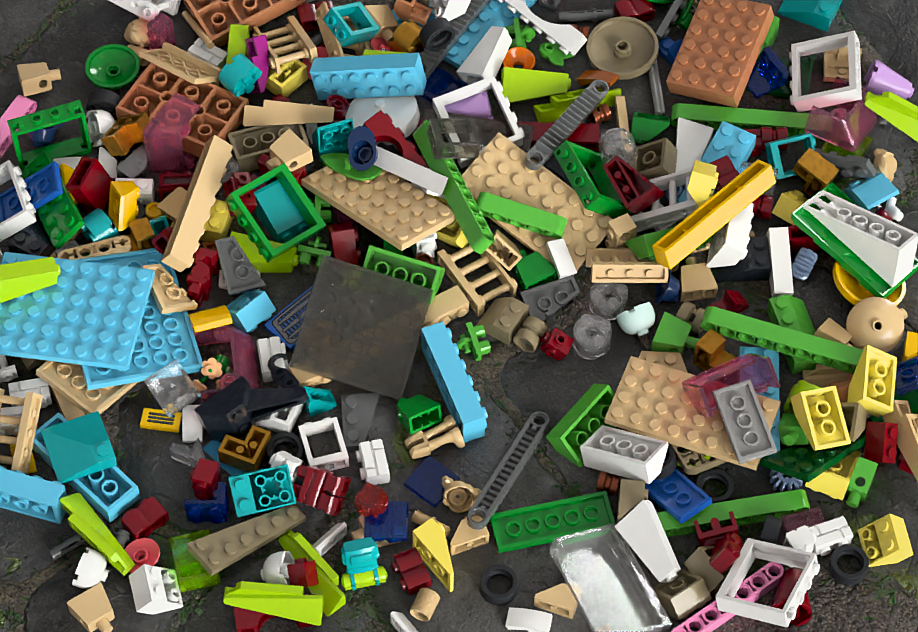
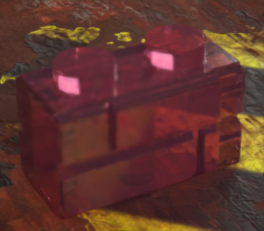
M159 13L147 23V36L150 41L148 46L151 50L161 49L165 42L176 45L172 19L163 13Z

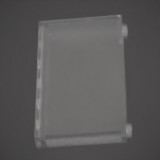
M616 523L554 539L550 547V555L556 562L593 632H664L670 628L672 623L626 540L614 527L617 525Z

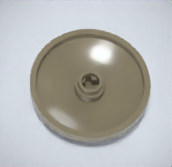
M614 17L603 21L592 30L587 40V57L595 70L615 73L619 76L618 79L620 80L632 79L644 74L654 65L658 57L659 45L655 32L645 22L632 17Z

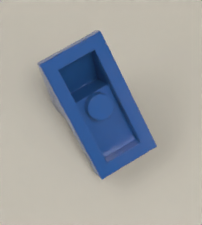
M667 36L666 39L658 42V53L672 66L683 40L679 39L674 42Z

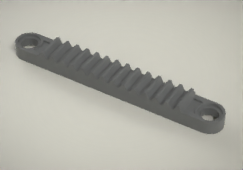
M471 0L465 14L449 21L455 30V36L445 48L434 52L424 48V51L420 53V58L426 79L490 0Z
M599 79L593 81L573 104L567 108L562 116L556 120L551 128L541 136L524 159V164L528 169L533 171L539 170L554 154L553 151L566 141L598 106L609 91V86L605 81ZM595 87H600L603 92L597 91ZM530 158L537 159L538 163H533Z
M538 411L531 414L472 505L467 515V524L472 529H483L491 517L494 516L495 511L498 510L499 504L501 505L502 500L505 499L506 493L512 488L513 482L519 477L520 471L523 470L527 460L530 459L534 449L537 448L541 438L548 429L549 417L546 413ZM540 419L544 421V424L538 425L534 421ZM480 516L483 520L480 522H476L472 519V517Z

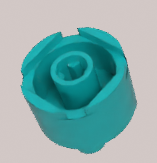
M238 54L232 58L233 62L230 65L227 63L222 68L218 77L219 82L236 97L245 92L247 94L251 93L255 88L254 83L262 75V71L243 54Z
M99 208L83 218L85 225L81 228V234L87 241L91 240L93 243L120 236L118 230L113 228L112 221ZM103 247V248H101L99 251H103V250H105L107 247Z

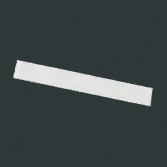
M376 146L378 159L373 165L442 195L448 180L447 177Z

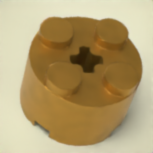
M409 19L408 23L404 21L392 34L394 39L392 42L389 40V48L394 52L419 53L421 49L425 48L419 39L422 27L412 19Z

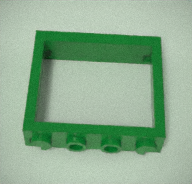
M80 100L7 120L16 160L21 172L43 150L50 154L52 160L63 157H80L93 153L86 117ZM78 118L81 132L80 137L21 153L18 135Z
M567 140L553 151L585 209L604 216L608 215L612 219L627 213L629 216L633 214L626 209L602 166L607 163L603 154ZM584 166L589 169L603 195L599 194Z
M285 163L230 193L226 199L230 206L229 210L234 212L239 225L244 227L248 233L249 240L259 249V254L263 255L267 263L318 234L326 226ZM275 176L310 227V229L276 249L272 247L239 198Z

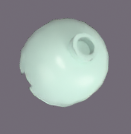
M647 302L635 306L630 311H624L616 316V319L625 333L630 335L638 334L640 337L649 333L648 329L655 322V312L651 303Z

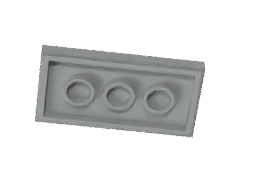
M750 379L712 391L739 464L777 453L776 445Z

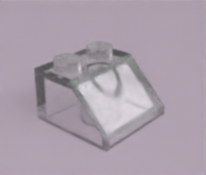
M177 359L144 380L168 417H171L202 396Z

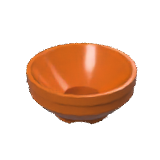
M514 47L507 51L502 64L503 67L510 68L519 64L523 66V69L533 70L535 57L526 48Z

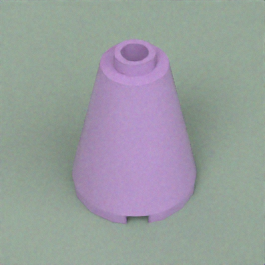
M876 59L874 63H871L865 75L864 81H866V86L861 88L864 94L871 92L874 95H882L883 92H891L905 100L911 98L914 92L911 82Z
M487 91L444 106L450 120H494L491 114L492 109Z

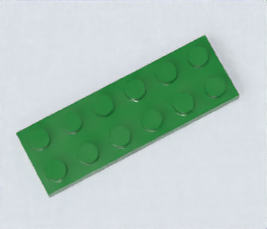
M43 150L22 171L20 176L23 180L52 163L53 160L50 154ZM62 178L63 194L36 209L53 246L57 249H60L85 225Z
M606 491L498 512L490 519L498 553L616 529L614 527L616 523Z

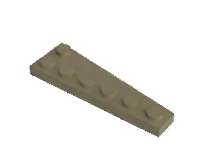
M295 504L287 505L187 543L186 549L213 576L305 522L306 516Z

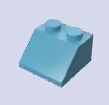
M876 173L874 177H865L861 181L855 180L849 183L850 187L844 189L846 195L852 201L866 210H870L899 194L898 189L883 173Z
M260 290L244 292L226 306L232 317V325L239 331L247 333L254 331L260 322L271 318L272 313L276 311L266 292Z

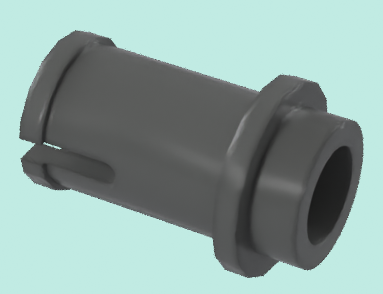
M119 529L118 532H115L114 536L124 549L126 542L130 540V533Z

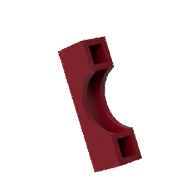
M380 110L363 123V126L373 132L375 142L386 141L392 143L399 149L401 157L428 169L424 156H419L415 151L416 147L414 144L404 138L402 130L392 124L393 121L387 113L384 114Z
M233 607L237 632H259L261 626L268 619L276 617L244 608ZM293 620L299 628L316 626Z

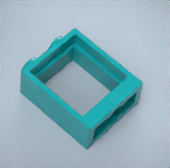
M361 2L332 7L323 18V21L342 47L370 41L380 30ZM348 16L358 30L352 31L342 17Z
M803 133L764 143L768 162L772 165L776 180L797 175L792 171L793 169L783 171L778 145L803 140L805 152L809 148L815 150L816 140L812 133Z

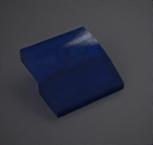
M402 501L365 503L364 538L372 537L373 541L386 540L388 543L408 540V503Z

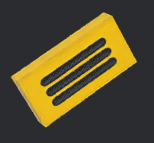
M144 408L140 428L179 433L182 413Z

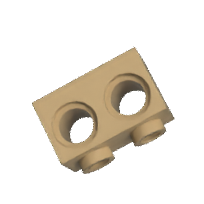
M628 213L608 222L605 241L606 248H628L625 241L636 238L637 226Z

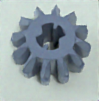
M801 248L791 265L792 275L797 279H807L818 258L817 254L810 249Z
M774 470L770 471L769 483L774 485V491L798 490L803 484L802 480Z

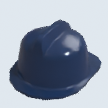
M59 123L28 132L29 139L34 147H45L50 142H53L56 129L63 127L65 124Z
M365 126L354 128L348 137L349 161L354 169L364 171L369 169L378 159L373 132Z
M669 269L668 283H656L655 285L656 303L660 301H679L681 292L680 281L671 275V269Z

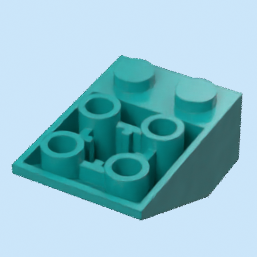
M353 118L316 128L312 134V141L319 162H322L321 155L349 154L348 137L354 129Z
M288 464L227 477L237 517L296 504Z

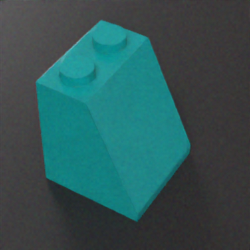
M278 180L254 192L257 203L255 214L276 242H287L292 237L310 228Z

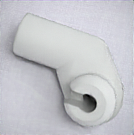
M892 197L887 200L885 211L891 219L901 221L903 213L895 206L896 198Z

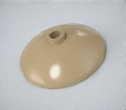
M870 297L861 300L850 310L846 320V331L853 336L851 343L856 348L864 349L866 345H869L886 353L900 342L904 332V319L898 307L891 301L881 297ZM876 322H879L881 325L878 330L874 327Z

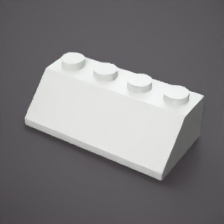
M753 203L749 204L712 235L713 241L710 242L706 264L708 268L736 265L740 259L743 260L748 252L746 247L750 240L748 235L752 228L750 223L754 216L752 212Z
M602 425L580 449L584 466L637 481H645V483L650 484L661 473L668 442Z

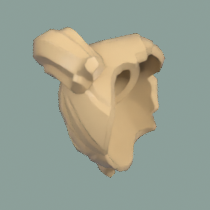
M139 16L138 19L133 20L126 27L125 39L132 45H138L141 48L150 46L156 38L153 23Z
M877 148L873 151L875 156L873 166L877 173H883L892 182L897 168V161L893 157L894 154Z
M446 475L442 477L441 483L445 488L443 494L444 505L449 506L452 511L457 513L468 511L482 491L478 488H473L470 484L463 481H453L452 478Z

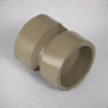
M687 300L684 301L676 317L689 323L692 326L691 331L697 334L703 331L700 324L705 309H696L695 304Z
M528 316L523 322L522 328L514 336L513 341L521 350L533 353L540 344L543 334L548 331V327L542 320Z

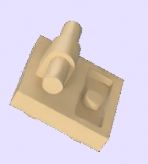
M848 47L823 52V81L849 83Z

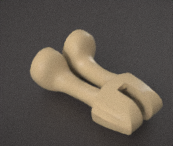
M451 414L446 416L444 421L426 432L418 431L404 441L407 449L410 450L409 454L412 459L428 456L431 454V451L446 443L453 442L458 448L465 446L462 434ZM449 431L440 437L428 441L429 439L433 438L434 436L440 433Z

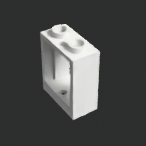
M327 417L321 421L306 422L298 426L299 437L304 446V454L308 466H318L329 471L349 467V456L337 417ZM334 430L340 452L313 458L306 436Z

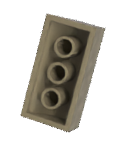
M302 124L254 126L227 133L229 143L233 146L232 155L238 172H250L261 169L262 167L258 166L259 158L262 154L270 156L269 147L288 129L293 131L309 147Z

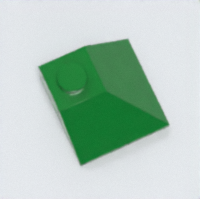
M635 112L630 139H634L636 143H644L651 140L669 126L671 117Z

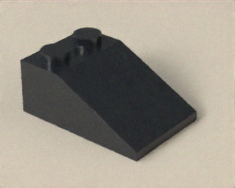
M39 216L35 217L36 222L9 237L7 244L10 253L49 257L56 248L53 246Z
M767 236L750 237L746 247L748 250L747 255L743 260L740 259L736 265L711 268L716 283L769 280L772 266Z

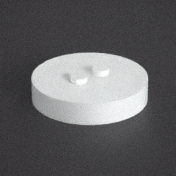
M414 96L355 98L350 103L345 119L353 118V128L363 126L365 121L381 110L384 114L387 113L391 117L392 124L396 128L399 127L402 130L404 138L408 137L416 129L420 120V112ZM386 141L375 142L376 145H377L378 143H384V144H386V145H392V143L386 142Z

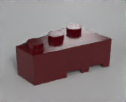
M615 156L602 166L626 209L635 215L666 194L619 156Z

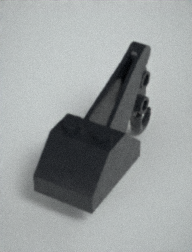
M278 353L273 355L267 364L271 371L272 379L279 388H251L249 382L241 376L194 409L202 427L211 440H223L226 434L240 439L249 433L252 425L255 426L257 419L308 401L309 396L305 388L300 387L299 381L286 368H281L274 364L279 358L288 359L286 354Z

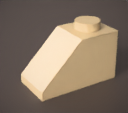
M467 516L461 520L450 543L451 556L489 543L487 527L475 530L468 526ZM480 516L472 517V519L476 522H480L483 520Z
M561 583L537 593L534 597V606L573 619L581 598V589L572 584L566 585Z

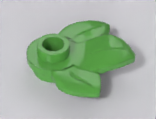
M545 42L539 47L541 57L549 59L552 64L563 67V59L574 57L570 53L564 54L559 49L560 45L557 43L553 45L551 42Z

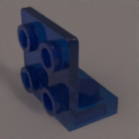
M769 46L763 48L761 60L755 63L746 85L755 98L763 96L787 83L789 70Z
M218 482L217 490L213 492V500H184L188 522L195 524L202 522H212L214 524L228 522L229 497L226 482Z

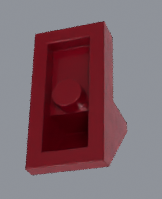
M725 290L724 298L708 305V307L713 306L734 313H740L748 309L750 305L740 292Z

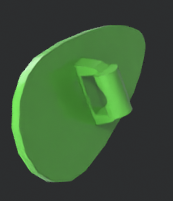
M327 153L321 155V161L328 168L354 180H371L378 177L382 172V168L375 165L364 171L354 169L350 164L349 154Z

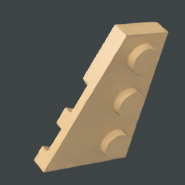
M160 263L142 266L143 269L155 271L150 292L161 314L197 309L198 304L186 296L187 292L183 288L180 289L174 283V278Z

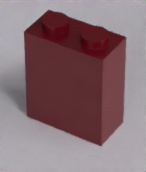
M81 157L65 187L86 213H91L97 208L102 211L104 210L109 201L110 181H113V179L97 159Z

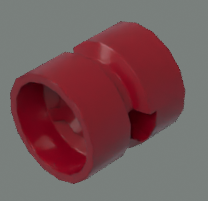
M330 95L327 98L325 106L335 107L332 122L322 123V125H329L345 119L350 106L347 99L340 95Z
M760 127L762 138L761 151H766L764 143L787 138V127H776L774 130L771 127ZM788 143L778 145L779 151L787 150Z
M763 195L752 202L754 204L753 217L758 215L760 219L770 220L774 196Z

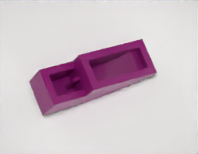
M266 34L245 39L249 54L247 58L262 71L261 77L254 83L255 88L252 94L264 92L267 82L269 52Z

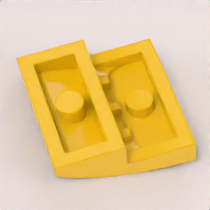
M226 305L188 314L195 333L232 324V317Z

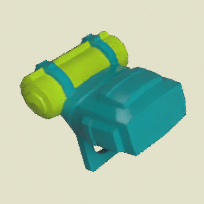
M372 537L343 543L341 559L343 565H346V573L342 574L341 586H343L345 591L351 589L355 591L358 588L373 585L378 586L380 583L386 582L387 571L383 566H378L377 558H379L377 543L373 541Z

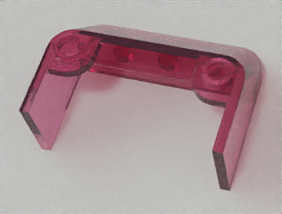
M836 77L832 89L849 86V81ZM861 86V100L837 104L836 106L841 108L834 109L831 113L813 105L804 131L812 133V135L847 151H856L876 125L878 117L874 111L864 105L867 91Z
M177 92L152 118L143 131L148 168L154 173L186 171L191 169L199 158L192 153L183 151L182 139L190 133L189 120L201 107Z
M229 324L197 333L194 332L197 346L230 342L234 373L224 374L220 378V388L201 390L202 403L241 376L249 382L251 388H260L254 339L250 334Z
M753 353L739 356L682 382L684 391L699 415L709 418L713 417L715 410L718 408L712 391L749 379L757 394L766 392L768 390L767 387H781L770 357Z

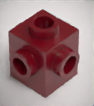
M554 328L543 334L540 350L545 352L547 356L559 361L567 356L574 339L567 336L562 330Z

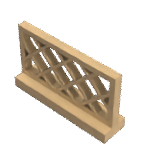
M168 42L163 43L161 49L139 52V56L194 85L212 83L219 86L220 80L218 77L222 69Z

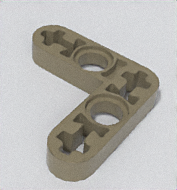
M670 444L675 450L677 461L684 472L689 475L701 473L727 462L717 458L713 461H707L704 458L705 454L689 449L686 453H681L677 450L679 446Z

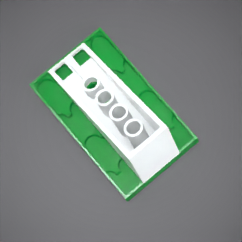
M832 182L791 214V219L797 227L813 238L814 243L836 259L842 268L859 280L858 283L875 297H888L918 270V259L915 258L918 233L859 207Z

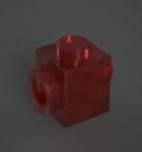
M366 482L362 490L357 493L354 502L360 514L365 517L370 515L377 518L379 514L386 510L389 500L384 489Z

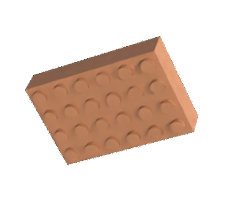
M182 0L193 19L211 39L214 46L218 48L229 42L230 24L249 25L250 32L254 30V26L260 27L307 2V0Z
M700 0L666 80L670 93L737 108L774 19L771 5L748 0Z
M150 63L116 106V116L118 120L120 117L146 112L157 129L155 133L158 140L200 158L205 142L212 136L216 135L228 143L227 133L235 132L242 124L245 105H249V99L242 96L236 97L230 91L212 83L194 85Z

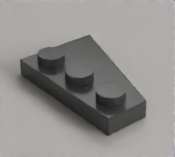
M687 0L674 1L655 33L658 42L662 38L666 39L670 32L668 27L671 23L674 25L679 16L677 12L679 9L682 10Z
M815 148L814 150L839 169L834 179L874 177L877 173L869 158L853 155L843 157L838 156L837 152L830 151L828 154L823 153L822 149Z
M234 236L215 240L229 296L266 287V284Z
M571 275L520 292V298L523 303L529 305L528 316L544 321L578 296L580 290L574 276Z
M380 393L341 395L343 437L346 450L359 449V443L367 441L376 406L380 399Z

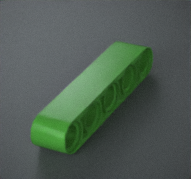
M480 192L476 201L478 208L485 217L554 239H562L567 219L562 216L487 192Z

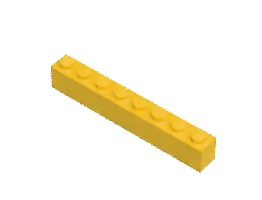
M759 159L756 160L653 244L652 248L657 263L672 269L774 185L776 181L772 165Z

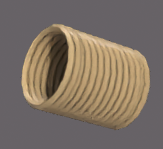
M421 588L410 609L411 615L418 620L429 621L440 600V596L429 588Z

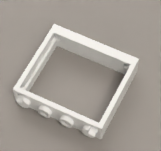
M855 31L791 44L789 58L792 66L789 67L792 77V81H790L792 95H790L791 105L795 106L797 112L862 99L860 41ZM848 47L849 86L801 96L800 57Z
M494 76L433 98L434 111L461 169L470 166L485 147L465 153L444 107L448 104L492 88L514 135L507 139L518 147L523 145L524 132L521 127L518 128L516 124L517 117L514 112L510 111L509 100L507 96H503L502 85L500 81H496Z
M10 160L0 165V185L10 179L13 180L23 210L0 223V242L36 222L34 215L36 210L30 203L31 196L25 190L27 185L20 176L22 172Z
M747 538L740 551V557L734 562L715 596L718 610L788 627L790 621L794 620L798 606L803 603L804 594L811 588L814 575H817L819 572L820 564H818L816 554ZM755 558L804 569L783 609L734 598Z

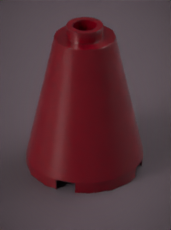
M790 568L784 571L771 607L783 609L802 573L800 570ZM807 591L804 594L803 603L796 610L794 620L790 621V623H795V626L806 624L811 619L812 609Z

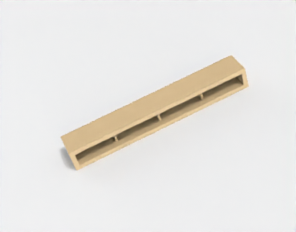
M216 135L205 142L161 262L179 272L190 268L194 262L193 254L199 248L200 243L198 241L205 231L204 224L211 215L209 211L216 201L215 194L222 185L220 181L227 171V168H225L226 164L232 158L231 151L233 146Z

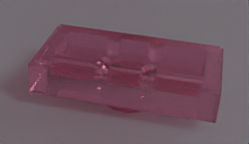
M820 507L781 517L786 533L792 530L796 531L797 528L804 525L809 528L825 522Z

